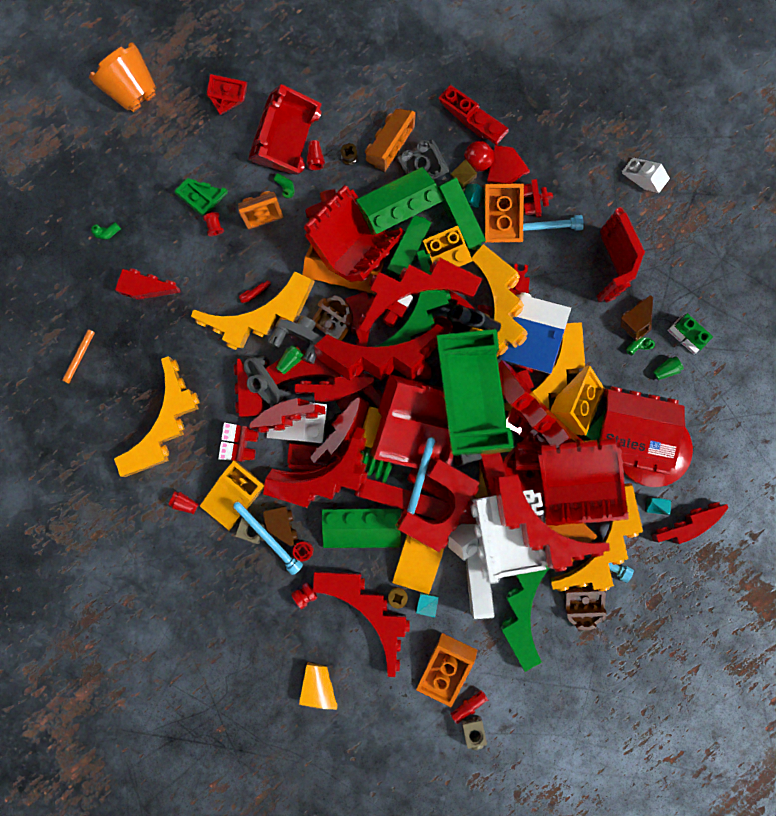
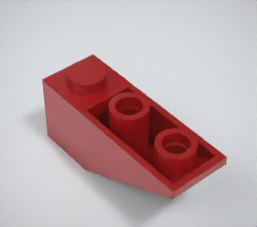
M132 268L129 271L122 269L115 291L119 294L137 300L176 294L181 291L173 281L165 280V282H162L154 275L147 274V276L140 274V271Z
M366 291L345 298L353 314L351 331L352 334L356 333L358 337L355 343L358 346L365 347L368 346L370 330L366 333L360 329L361 325L358 323L363 313L367 315L370 309L367 306L370 300Z
M237 359V364H234V374L238 376V383H235V394H238V402L235 403L236 413H239L241 418L258 417L264 412V399L259 393H253L248 389V376L244 370V363L241 359Z

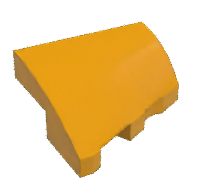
M307 663L299 705L337 710V702L327 666Z

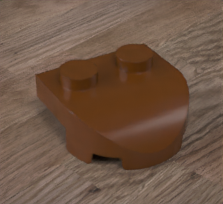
M333 295V297L327 299L323 298L318 302L317 305L320 308L312 319L316 323L315 327L325 334H329L342 341L353 323L351 308L345 300Z
M593 588L565 590V611L569 622L580 630L595 629L596 625L601 620L604 621L607 615L605 610L606 591H598V589L594 590Z

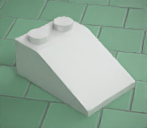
M309 403L325 406V414L318 415L317 419L301 417L300 421H293V426L285 427L283 431L269 429L267 438L323 444L328 411L327 404Z

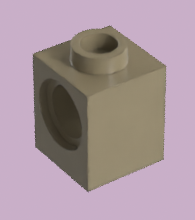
M242 518L235 536L259 544L261 540L264 541L258 533L255 537L249 535L248 529L250 525ZM259 522V524L265 529L266 525Z
M480 716L461 721L468 749L479 750L483 748V745H487ZM477 730L480 733L477 738L469 737L470 732Z

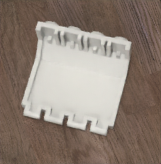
M533 490L523 491L530 507L538 518L545 523L544 511H536V507L543 506L541 493H533ZM497 496L473 500L474 505H471L472 516L476 517L477 522L474 530L476 538L480 540L478 554L480 558H483L484 566L481 567L483 579H486L489 583H496L501 577L546 569L545 550L531 551V548L524 547L521 524L520 528L509 530L508 526H501Z

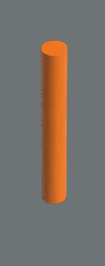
M87 330L62 381L70 383L95 332Z

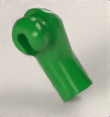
M277 173L274 177V182L282 186V195L285 198H292L295 193L293 181Z
M116 222L108 228L100 227L99 225H94L91 228L93 236L100 239H110L121 230Z
M642 337L637 342L634 340L625 351L633 356L638 349H653L655 342L648 337Z

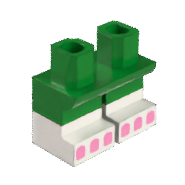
M688 313L679 317L667 330L679 342L686 337L682 344L693 354H696L699 350L701 351L713 338Z

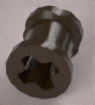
M352 143L344 144L340 150L342 154L341 160L345 165H354L358 159L356 146Z

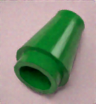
M291 345L289 348H286L276 368L281 373L286 374V372L302 360L301 357L304 354Z
M675 356L667 359L653 373L656 379L660 381L661 379L680 374V371L684 368L678 357Z

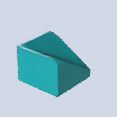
M648 498L646 512L670 515L671 501L669 499Z
M419 593L416 614L435 618L439 597Z

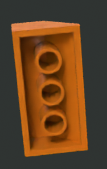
M310 244L304 259L303 276L312 280L327 282L331 285L336 284L348 289L374 293L370 290L372 286L369 283L373 275L377 276L379 272L382 273L385 258L380 261V265L369 273L368 279L363 282H349L328 270Z

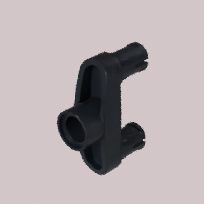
M460 304L452 307L448 314L449 321L465 327L487 330L497 329V332L501 329V323L491 319L489 315Z

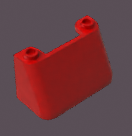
M283 84L276 87L267 98L248 160L293 175L302 173L305 167L301 157L310 125L314 121H318L321 116V103Z

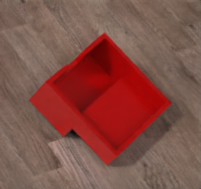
M389 375L378 409V413L382 417L370 452L371 456L377 460L419 469L427 439L433 437L435 444L428 468L434 457L450 465L453 455L444 389Z

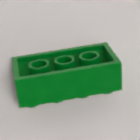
M423 167L356 199V203L371 235L378 234L444 201L435 181Z
M322 509L323 548L401 547V531L395 526L401 516V509Z

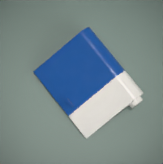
M521 292L520 295L516 296L524 304L523 310L517 317L514 316L513 319L525 328L528 333L527 339L516 348L509 344L506 352L497 357V361L503 360L509 365L516 364L551 374L571 308L532 298L530 294Z

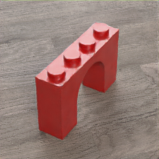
M434 457L427 469L426 475L446 486L449 490L451 505L448 512L437 520H426L404 509L395 526L403 533L440 552L441 549L447 546L450 533L454 532L458 527V519L461 514L467 511L469 500L477 494L479 482Z

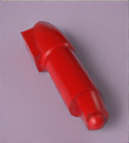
M271 281L262 282L254 289L245 291L239 296L241 303L254 299L271 285Z

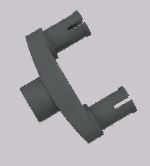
M301 315L297 323L279 319L268 343L272 346L275 345L276 348H280L286 334L300 338L310 344L302 359L306 362L309 361L310 364H314L316 359L314 345L322 338L312 331L316 323L310 318Z
M265 355L246 359L244 370L248 376L247 387L251 392L259 393L270 405H276L282 402L283 399L290 397V390L285 391L289 388L283 386L279 389L265 369L269 365V360H264L267 358Z

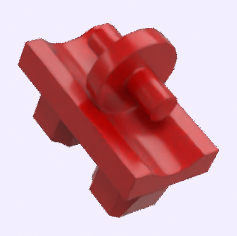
M537 179L531 180V184L524 185V198L533 196L534 202L524 203L525 215L536 214V218L542 217L540 202L543 201V207H548V200L553 199V193H547L546 187H542V194H539Z

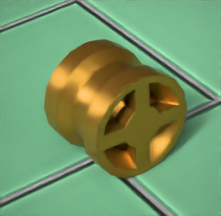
M398 587L393 588L388 595L389 604L397 609L403 608L406 605L408 597L405 590Z

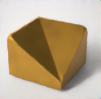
M464 160L450 176L453 179L457 177L463 189L476 178L477 172L467 160Z

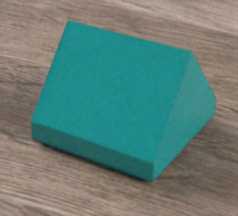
M467 184L464 194L470 206L478 208L482 200L483 188L478 184Z

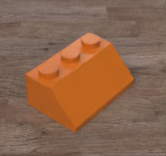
M397 108L393 114L389 113L385 120V126L383 129L380 128L375 135L376 140L373 144L370 143L365 150L366 161L385 173L414 129L416 113L412 110Z

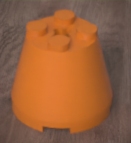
M131 42L128 44V48L120 47L99 63L98 71L96 73L94 71L91 72L89 79L127 111L135 112L141 107L140 103L145 99L149 101L155 97L156 85L139 49Z

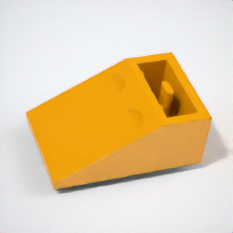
M233 461L220 476L200 507L230 531L241 517L234 509V503L240 502L247 510L263 491L265 484L239 462Z

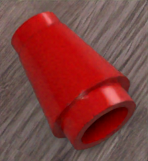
M316 140L310 141L308 143L306 164L311 170H320L325 164L320 142Z
M175 491L168 505L174 510L194 515L199 504L195 503V501L181 491L179 493Z

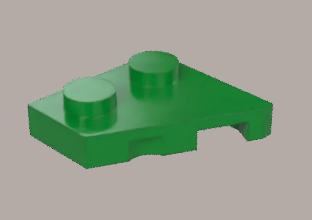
M189 178L175 190V194L202 217L208 214L228 193L226 188H215L211 184L199 183Z

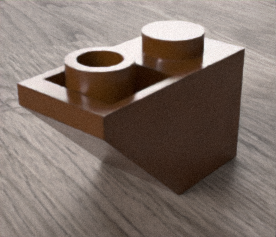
M650 295L646 299L640 300L632 310H627L621 317V327L636 342L652 329L653 297Z
M287 506L264 511L263 515L267 531L290 546L295 545L298 535L296 528L293 529L291 521H294L292 509L288 510Z

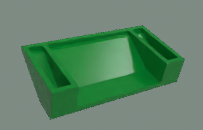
M497 329L437 335L452 455L510 452L514 445L511 427L507 428L497 361V352L499 350Z

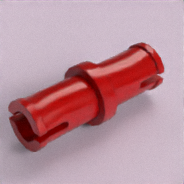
M480 690L469 700H464V704L451 712L450 715L455 723L459 724L468 715L476 713L475 710L489 701V699Z

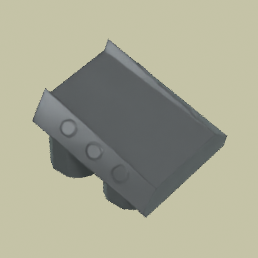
M433 139L430 141L422 140L416 148L406 150L402 155L398 156L406 175L421 167L427 171L433 180L449 172V168Z

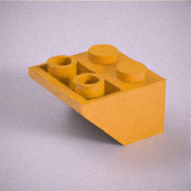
M458 226L423 240L425 252L430 254L432 263L434 260L438 262L439 258L458 267L472 262Z

